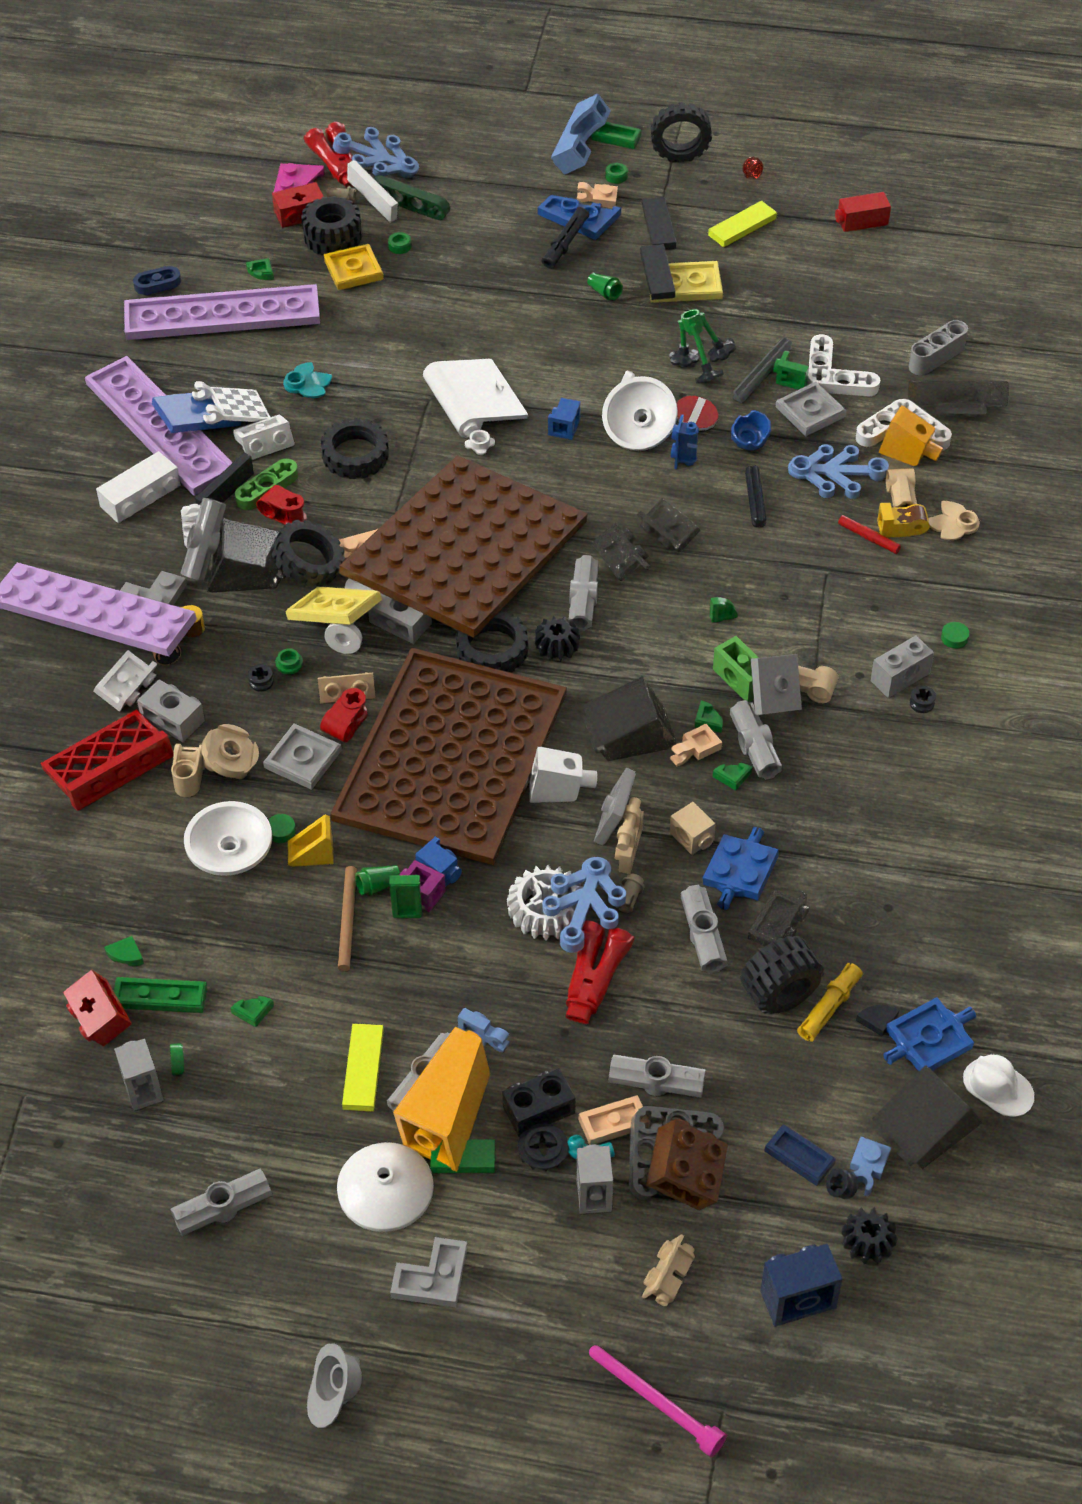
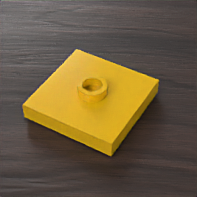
M369 244L324 254V261L338 290L384 280L383 272Z

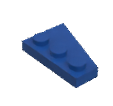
M550 195L538 206V215L562 226L568 223L577 207H583L590 215L578 233L594 240L621 216V207L613 206L612 209L601 208L599 203H592L591 206L579 204L577 199Z

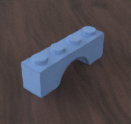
M599 94L577 103L551 156L554 164L564 175L585 166L591 154V150L585 142L592 133L605 124L611 112Z

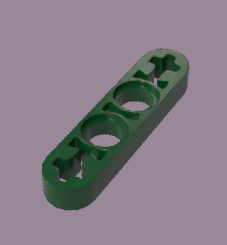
M376 175L373 178L398 202L399 207L435 220H443L450 212V204L441 196L381 175ZM395 190L398 191L403 196V198L399 197L396 194ZM415 197L418 198V199L422 202L423 205L419 204V203L415 200Z

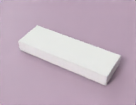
M355 160L348 163L347 180L390 223L396 220L398 202Z

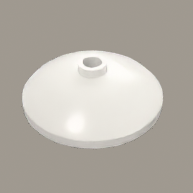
M633 377L618 384L607 396L602 411L603 425L609 437L617 445L634 451L651 449L661 444L671 434L673 426L677 421V403L670 389L661 381L651 377ZM642 416H647L645 422H639V419Z
M236 801L220 802L204 808L191 819L184 834L185 850L191 862L207 873L223 876L243 873L255 867L265 858L272 843L271 826L266 816L256 807Z
M397 1143L373 1144L356 1152L344 1164L337 1182L339 1203L348 1218L362 1228L377 1232L400 1230L414 1223L427 1210L433 1196V1176L425 1159L415 1150ZM381 1174L389 1175L386 1179L379 1178Z

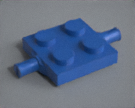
M754 827L747 840L724 834L703 876V885L716 888L722 892L717 902L721 909H723V906L724 910L729 909L733 897H748L759 900L779 857L778 849L759 844L764 835V831L761 828L757 831V827Z
M936 997L887 1024L886 1031L896 1042L897 1047L883 1053L885 1061L891 1065L905 1057L911 1061L922 1076L973 1048L974 1042L965 1032L963 1024L976 1018L975 1011L972 1010V1007H967L965 1010L954 1014Z

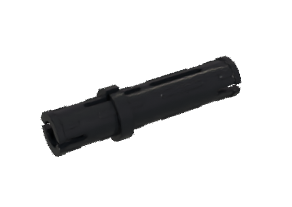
M577 207L559 236L552 240L550 249L541 261L545 267L554 269L561 256L568 252V246L589 218L590 214L586 209Z

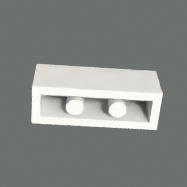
M158 451L96 488L100 507L116 522L120 523L179 487L178 468Z

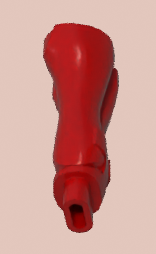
M332 122L325 129V136L322 129H310L304 135L306 145L326 164L334 179H337L340 184H344L346 188L348 186L354 187L347 180L348 163L352 161L353 157L351 151L347 154H340L333 149L334 138L339 133H346L344 124Z
M584 921L582 927L584 947L577 952L576 964L566 1001L568 1010L565 1017L582 1024H588L591 1014L597 1013V1008L605 997L618 965L631 949L635 939L634 936L623 929H609L601 960L597 968L593 970L605 939V928L593 921Z

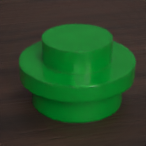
M284 649L279 652L276 658V668L283 674H294L303 666L302 656L294 649Z

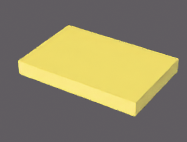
M718 261L668 263L676 291L675 298L651 300V303L722 299L723 290Z
M316 587L285 612L288 620L351 625L382 601L379 591Z

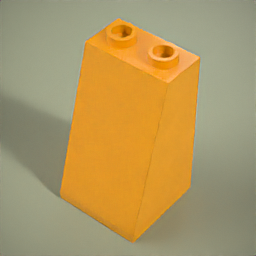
M455 1027L393 1112L404 1146L415 1150L421 1156L431 1160V1151L436 1150L442 1141L437 1160L450 1166L451 1170L456 1172L460 1165L467 1140L470 1138L490 1077L482 1038L475 1032L470 1030L464 1031Z

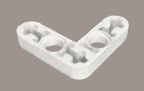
M823 334L812 338L807 385L817 382L828 393L874 396L878 393L880 377L877 374L865 371L831 369L833 340L831 337ZM819 346L824 347V352L819 351ZM816 361H822V362H825L826 364H825V365H817V364H815L814 362H816ZM817 375H822L821 381L817 380ZM839 380H846V381H849L850 383H849V384H840V383H838V381H839Z
M907 399L894 401L860 423L856 432L858 444L865 447L876 445L884 439L889 425L881 424L880 421L886 420L891 422L902 405L934 426L935 432L931 442L943 447V450L949 447L952 435L946 426Z

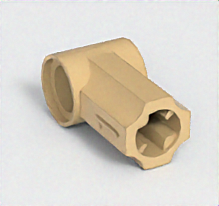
M887 469L886 489L888 493H891L893 508L917 504L914 469Z
M798 666L800 691L807 693L809 698L815 702H829L839 678L837 672L826 666L818 667L816 670Z

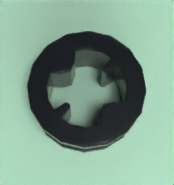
M258 664L251 667L248 671L249 685L253 690L263 692L272 687L274 679L272 669L269 666ZM264 676V679L258 680V677Z
M928 686L915 687L911 692V708L918 713H928L933 710L936 700L935 691Z
M836 1168L827 1177V1191L833 1197L845 1200L850 1199L857 1192L858 1178L852 1171Z

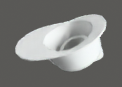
M991 1054L984 1057L980 1056L977 1060L970 1063L964 1071L963 1082L966 1089L994 1111L1004 1116L1016 1117L1024 1115L1031 1109L1034 1103L1033 1088L1024 1076L1014 1070L1011 1062L1005 1057Z

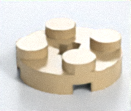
M230 724L219 725L217 729H211L202 742L201 751L204 757V766L209 771H215L225 777L243 779L253 769L258 760V746L256 742L252 744L248 738L249 734L244 729ZM226 748H232V752L236 755H231L225 751Z

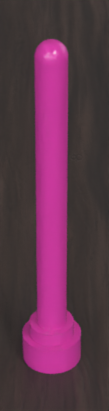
M592 1346L590 1348L589 1355L592 1359L695 1436L701 1451L711 1458L717 1454L723 1446L727 1434L716 1426H703L601 1347Z

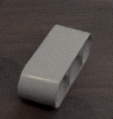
M959 320L950 321L916 342L911 348L909 370L915 375H925L961 353L966 344L967 324Z

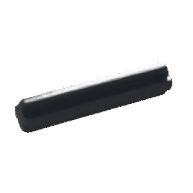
M749 465L746 467L745 476L752 525L754 527H764L766 525V512L760 470L756 465Z

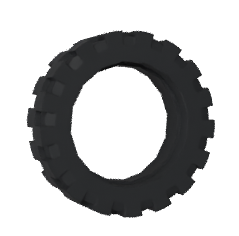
M680 102L679 105H668V108H663L659 111L658 116H654L653 124L650 127L651 141L655 152L658 151L661 158L665 157L670 162H673V160L678 162H684V160L692 161L694 157L702 156L703 151L708 150L709 142L712 141L711 122L708 114H704V110L701 107L697 108L692 103L685 105V102ZM676 122H690L700 129L696 138L684 144L668 142L662 136L665 129Z
M349 418L343 419L341 423L338 424L336 422L332 424V428H327L324 436L321 438L322 459L325 467H328L331 473H337L342 478L347 476L349 479H356V477L366 478L371 473L374 475L379 472V468L383 469L385 467L386 460L389 459L387 433L385 430H382L381 425L378 423L374 424L369 419L365 421L361 420V418H354V420H349ZM353 439L366 440L375 446L369 454L355 458L342 456L335 451L341 443Z
M294 520L292 524L288 522L281 528L272 545V550H274L272 557L276 559L278 569H282L284 571L283 574L288 578L292 577L294 582L299 584L302 582L309 587L313 585L321 587L325 583H331L338 574L339 565L345 560V557H343L344 549L340 547L341 542L338 538L332 536L333 533L330 530L323 529V526L318 523L315 525L311 524V521L308 520L303 522ZM295 541L305 542L314 546L325 557L327 564L313 565L303 561L293 552L290 543Z
M500 610L477 634L498 631L510 636L514 640V644L503 653L492 655L478 652L470 645L474 637L457 630L456 650L459 660L512 673L515 671V667H520L523 664V658H527V628L525 625L523 626L522 620L519 617L515 618L511 612L507 611L504 613Z

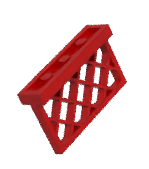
M136 709L40 764L46 774L70 798L72 806L79 811L174 756L168 735L163 730L159 732ZM135 721L139 723L138 729H126L128 725ZM109 736L115 737L114 742H102L103 739ZM122 737H134L133 743L121 742ZM141 737H149L146 740L140 742ZM84 750H92L90 756H78V754ZM99 750H111L109 756H97ZM118 750L125 751L116 756ZM59 764H67L65 770H54L53 768ZM74 764H86L84 770H72ZM93 764H102L92 770ZM69 778H77L67 784Z

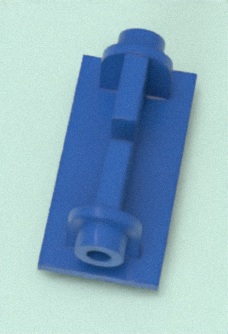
M681 415L679 424H674L672 430V440H676L671 449V458H675L674 469H677L679 462L691 466L697 461L699 428L694 422H683L684 415Z

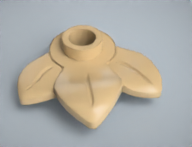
M942 501L941 509L943 514L928 518L930 528L941 532V539L945 540L960 539L964 534L975 533L979 528V519L973 511L966 510L963 505L950 501Z

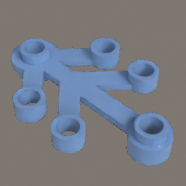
M373 127L366 128L364 135L365 140L370 142L373 148L352 141L347 133H339L334 138L333 149L337 153L347 154L353 150L369 156L364 157L363 155L355 154L352 157V161L355 160L362 168L374 165V176L381 175L385 177L389 174L399 173L402 177L411 178L418 172V162L412 157L405 155L399 146L400 138L395 135H389L385 144L388 149L392 150L395 156L389 155L378 139L379 131Z
M824 444L809 457L803 455L795 456L788 465V472L792 477L807 479L819 488V495L823 498H831L834 495L835 485L831 481H825L818 474H825L845 489L846 497L856 499L860 496L861 486L857 482H852L844 475H869L872 480L881 481L886 477V471L889 469V463L883 458H873L869 461L868 465H842L845 462H855L858 460L859 449L854 445L846 446L843 452L833 458V447ZM819 461H828L825 464H817Z
M589 858L582 864V870L568 876L555 874L551 878V890L557 894H563L567 892L569 887L585 881L584 887L560 898L547 896L542 902L543 913L547 916H556L561 910L577 904L570 925L566 926L560 933V946L566 952L575 953L584 947L582 927L590 905L599 916L602 927L613 929L618 925V912L605 905L597 894L596 888L597 885H600L608 894L609 903L613 906H622L626 902V890L621 886H616L609 877L611 865L604 858ZM611 917V918H613V919H612V920H606L605 918Z

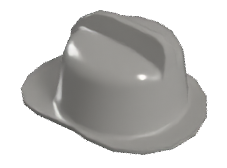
M335 1343L326 1344L319 1351L308 1394V1417L311 1423L318 1428H326L332 1424L339 1415L342 1405L357 1395L361 1386L362 1377L359 1358L346 1355L342 1348Z

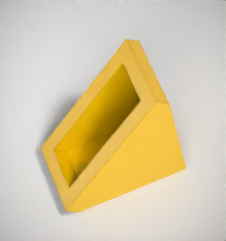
M323 815L288 840V865L295 867L334 864L330 816Z

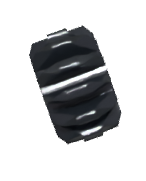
M553 615L551 621L543 619L541 625L537 626L534 637V644L539 649L540 656L548 655L549 660L556 657L560 661H562L563 656L571 658L573 652L578 651L579 628H576L574 621L567 622L565 616L562 619H556Z
M875 1207L871 1209L870 1214H867L862 1208L858 1210L857 1216L850 1214L841 1231V1235L844 1237L842 1243L844 1249H851V1259L861 1256L864 1265L868 1262L869 1258H872L877 1265L881 1262L882 1256L889 1258L892 1255V1248L896 1246L898 1240L897 1235H895V1223H887L889 1218L887 1213L881 1216L876 1215Z

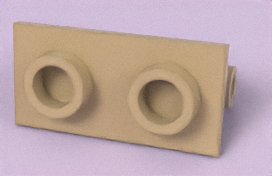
M365 672L363 674L318 678L320 704L337 702L342 693L350 688L362 690L366 695V699L375 698L373 673Z
M682 1234L672 1241L667 1240L660 1248L657 1255L660 1261L656 1268L653 1267L644 1280V1285L647 1287L642 1298L645 1299L654 1294L657 1296L656 1302L662 1306H667L668 1303L674 1301L683 1281L672 1274L675 1272L683 1278L695 1258L693 1254L694 1248L691 1245H681L684 1237Z

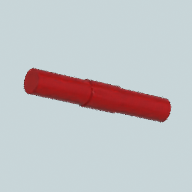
M844 515L838 521L839 525L894 554H898L901 549L900 544Z

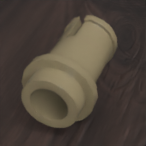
M348 186L347 189L328 187L326 196L347 198V201L351 200L356 203L357 191L352 189L351 186Z
M628 874L622 880L623 888L626 890V902L619 907V910L622 912L631 913L638 894L644 890V880L637 874Z

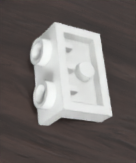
M280 414L233 430L235 440L243 446L245 453L251 455L252 460L294 445L289 422Z

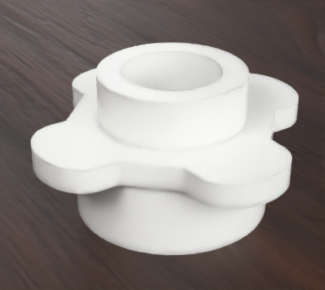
M484 430L473 431L470 434V440L465 441V447L472 449L478 455L486 454L487 449L495 445V440L490 438L489 433Z

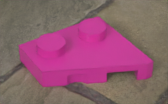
M292 163L280 164L274 192L313 183V180L318 176L321 178L324 176V166Z

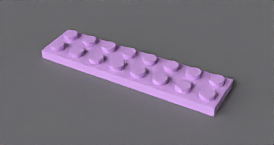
M317 284L124 300L126 340L320 324Z
M128 356L85 377L86 385L153 454L159 451L177 466L180 482L193 496L201 493L232 464L228 457L201 430L178 433L170 432L152 405L153 397L164 396L165 394Z
M18 562L0 583L1 609L165 656H170L197 620L195 611Z

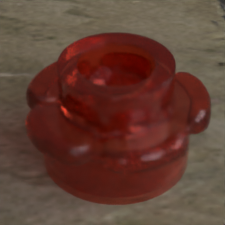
M751 156L743 163L742 170L746 178L756 179L762 174L764 166L759 158Z

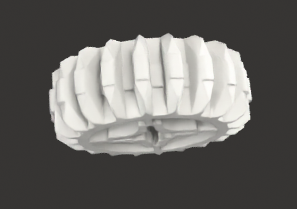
M547 865L545 870H540L536 866L534 873L525 870L523 877H516L515 885H511L507 898L508 914L513 919L515 927H521L523 934L531 931L534 939L539 934L543 935L546 941L549 935H554L559 939L561 931L570 925L577 904L561 910L556 916H547L543 913L542 902L547 896L560 898L583 888L581 883L569 887L567 892L563 894L554 893L551 890V878L555 874H563L560 866L555 871L551 870L549 865ZM571 871L564 873V875H570ZM530 895H533L534 897L531 898L530 902L525 905L524 902L526 901V899Z

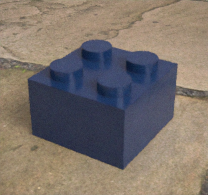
M828 1243L821 1246L808 1245L799 1252L787 1256L785 1254H778L765 1262L760 1292L774 1327L837 1308L842 1276Z

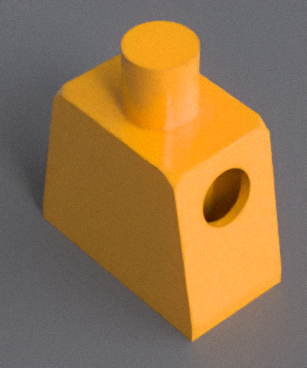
M901 405L890 422L878 453L909 465L917 466L923 456L937 461L943 451V447L931 442L935 432L934 426Z

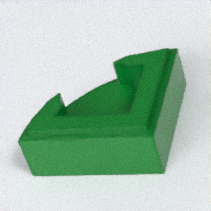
M269 258L246 262V269L251 276L260 280H274V273Z
M721 597L711 598L709 616L712 623L738 618L735 606L730 600Z
M701 701L695 719V728L707 724L712 731L722 733V717L713 709V705Z
M744 763L728 766L723 764L713 770L712 777L736 791L752 773V766Z
M133 936L104 947L107 956L114 962L117 961L129 966L144 964Z
M263 996L245 1001L242 999L231 1007V1013L257 1027L274 1007V1002L272 999Z

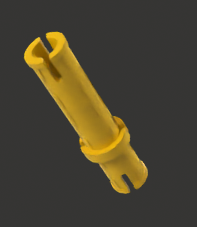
M847 963L840 975L827 985V991L797 1029L798 1034L803 1039L813 1042L838 1006L848 1000L853 986L863 976L858 966Z

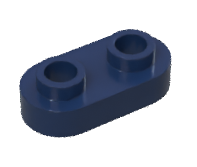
M165 266L141 272L133 278L134 289L141 295L171 290L181 283L180 271L174 266Z

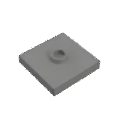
M817 382L776 400V408L805 436L846 417L847 410Z
M797 654L751 659L755 715L801 710Z
M293 724L264 760L263 764L265 769L312 790L340 754L342 747L341 744L297 724Z
M626 768L610 794L606 796L601 808L603 813L594 842L601 845L605 844L622 819L635 779V771Z

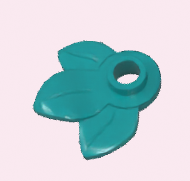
M307 362L298 365L294 371L287 373L283 384L285 390L290 393H300L308 398H319L326 394L324 388L330 384L332 375L314 372L313 363Z

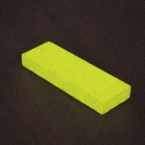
M760 201L710 228L708 236L722 247H725L775 220L777 212L763 201Z
M352 1024L342 1102L343 1110L374 1111L384 1032L383 1025Z

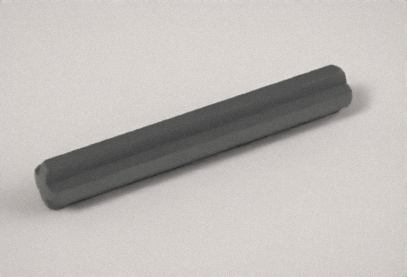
M781 338L733 391V399L735 401L743 403L774 369L776 359H781L784 351L789 352L792 349V341L790 339Z

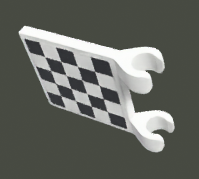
M195 382V388L201 391L192 392L193 398L201 401L212 397L215 405L210 404L206 406V411L212 413L211 415L203 416L207 424H214L222 420L259 422L270 418L256 390L209 387L204 382Z

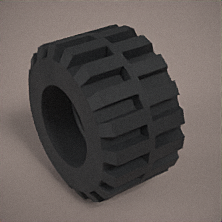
M326 196L322 197V199L313 200V203H309L306 209H303L302 226L304 242L314 253H321L324 256L327 253L359 246L360 240H362L361 216L359 207L354 205L353 201H347V198Z
M788 936L778 939L759 950L746 963L741 972L740 981L759 1010L764 1014L773 1015L787 1011L806 1000L820 985L825 975V969L803 938Z

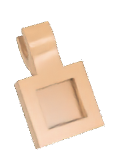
M580 182L578 183V191L580 192H578L577 200L579 202L590 201L601 204V207L613 208V206H616L618 186L595 184V187L592 188L588 183Z
M704 724L683 734L682 743L672 747L675 755L671 756L670 759L676 766L687 762L692 755L697 760H700L721 750L722 741L707 724Z

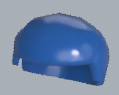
M752 410L746 416L739 415L731 427L732 440L739 448L750 451L763 447L771 433V421L765 414L756 410Z

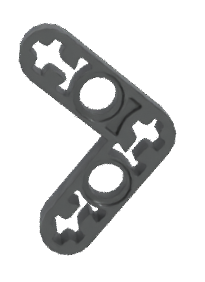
M654 1106L640 1108L631 1120L629 1188L632 1195L640 1200H649L658 1192L651 1187L644 1191L643 1186L638 1184L644 1177V1169H649L651 1161H645L640 1158L638 1147L647 1145L654 1150L659 1127L676 1117L689 1122L692 1127H702L706 1122H709L710 1128L715 1129L711 1134L719 1139L724 1130L721 1118L709 1112ZM645 1115L648 1116L650 1122L657 1123L662 1119V1116L664 1117L662 1124H652L648 1129L645 1128V1123L640 1122ZM697 1128L702 1132H707L705 1129ZM649 1171L646 1173V1181L648 1180Z

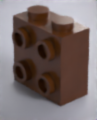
M674 1119L658 1128L646 1185L697 1210L715 1204L718 1201L728 1144L718 1140L711 1133L702 1132L692 1127L685 1120Z

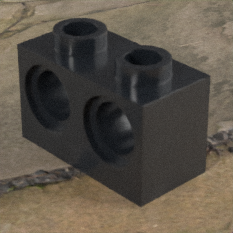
M560 1068L551 1072L544 1071L534 1079L524 1083H515L509 1086L507 1090L502 1091L503 1108L518 1137L532 1125L540 1123L552 1124L575 1114L576 1098ZM550 1092L557 1093L555 1096H548L546 1094ZM527 1104L529 1107L520 1108L518 1105Z

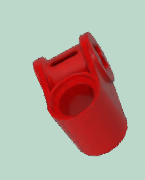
M273 485L256 502V506L263 516L284 525L288 522L292 524L294 520H299L300 522L307 520V516L303 512V497L284 489L280 485Z
M358 688L345 690L333 707L323 716L320 730L347 743L367 717L366 695Z

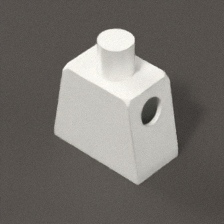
M537 747L529 781L531 803L573 802L577 799L580 787H596L597 771L583 770L582 757L579 754Z

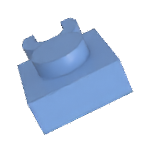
M463 1008L458 1015L459 1029L464 1031L470 1030L478 1034L482 1038L484 1046L488 1043L499 1052L505 1051L509 1045V1041L506 1040L509 1036L507 1031L492 1027L490 1020L480 1012H472Z
M860 1137L850 1169L855 1171L858 1182H863L866 1185L864 1195L869 1196L873 1188V1177L881 1179L891 1147Z

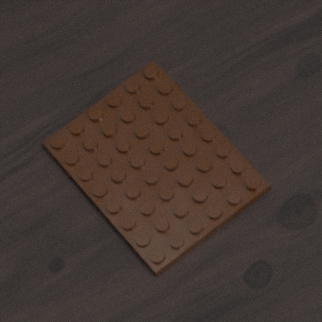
M457 455L339 565V574L375 591H379L381 594L471 637H475L587 522L588 513Z
M411 648L330 813L331 821L425 846L436 836L440 839V846L443 849H449L457 856L494 865L530 781L537 747L545 746L567 695V687Z

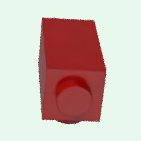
M884 192L839 199L838 209L835 210V218L837 223L841 224L844 232L889 225L891 205Z

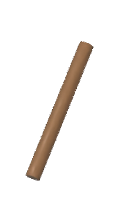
M353 866L345 868L338 969L340 971H348L350 969L356 890L355 874L357 872V868Z

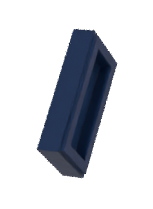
M784 1124L767 1143L764 1151L816 1186L820 1184L836 1161L835 1157Z

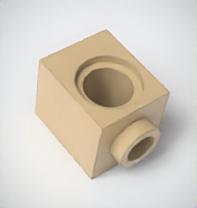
M691 802L671 815L670 834L693 855L700 849L708 848L713 843L715 823L694 802Z

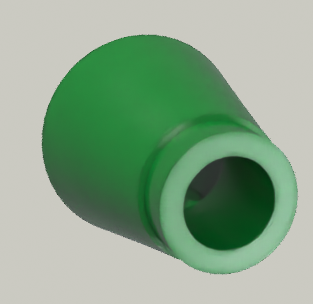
M592 273L587 280L588 286L606 300H616L623 290V285L617 277Z
M396 865L362 868L360 872L355 874V882L359 893L371 896L390 887V876L400 875L399 868Z

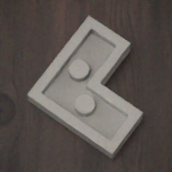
M161 571L150 589L125 582L120 591L174 605L187 584L186 578Z
M435 1237L429 1267L396 1263L390 1291L391 1298L456 1308L468 1248L467 1242Z

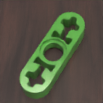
M291 459L279 460L238 487L235 491L238 508L242 510L256 508V502L272 487L260 486L264 482H272L273 485H280L283 488L295 482L298 478L296 462Z

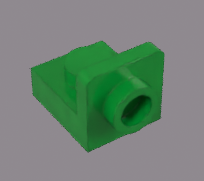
M784 351L781 359H776L773 372L777 373L776 384L798 390L806 387L809 366L789 361L790 352Z

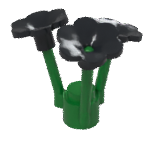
M697 309L684 312L681 315V320L678 321L681 344L677 351L670 353L671 364L688 367L692 363L699 362V351L703 374L695 378L697 384L711 381L724 375L723 369L713 370L711 363L707 361L699 333L703 331L702 327L704 326L712 338L714 347L708 352L712 362L727 359L730 353L736 350L735 341L732 338L721 340L720 337H717L707 322L704 312L700 313ZM686 332L691 336L694 335L698 351L694 349L689 350V345L686 343Z

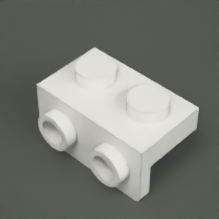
M127 650L98 683L93 692L120 712L126 704L131 707L140 695L138 690L142 685L147 688L154 680L156 674L153 671L157 663L152 661L148 666Z

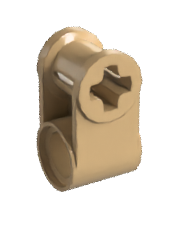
M175 745L171 772L175 792L179 796L191 797L200 789L202 773L205 769L204 757L201 751L202 745H199V747Z

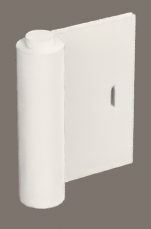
M492 359L438 361L429 364L423 372L425 381L457 432L463 438H469L473 431L480 430L483 421L527 419L528 413Z

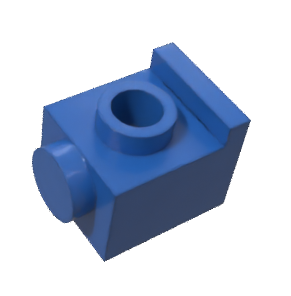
M566 398L560 399L558 407H554L552 414L548 416L549 436L573 440L580 422L581 401Z
M436 836L415 854L416 861L444 874L445 887L449 883L456 882L462 873V869L457 865L455 854L449 849H443L440 846V839Z

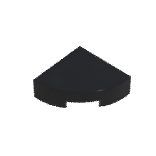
M887 1005L870 1006L857 1015L856 1021L878 1035L883 1036L886 1032L887 1024L898 1017L899 1010Z

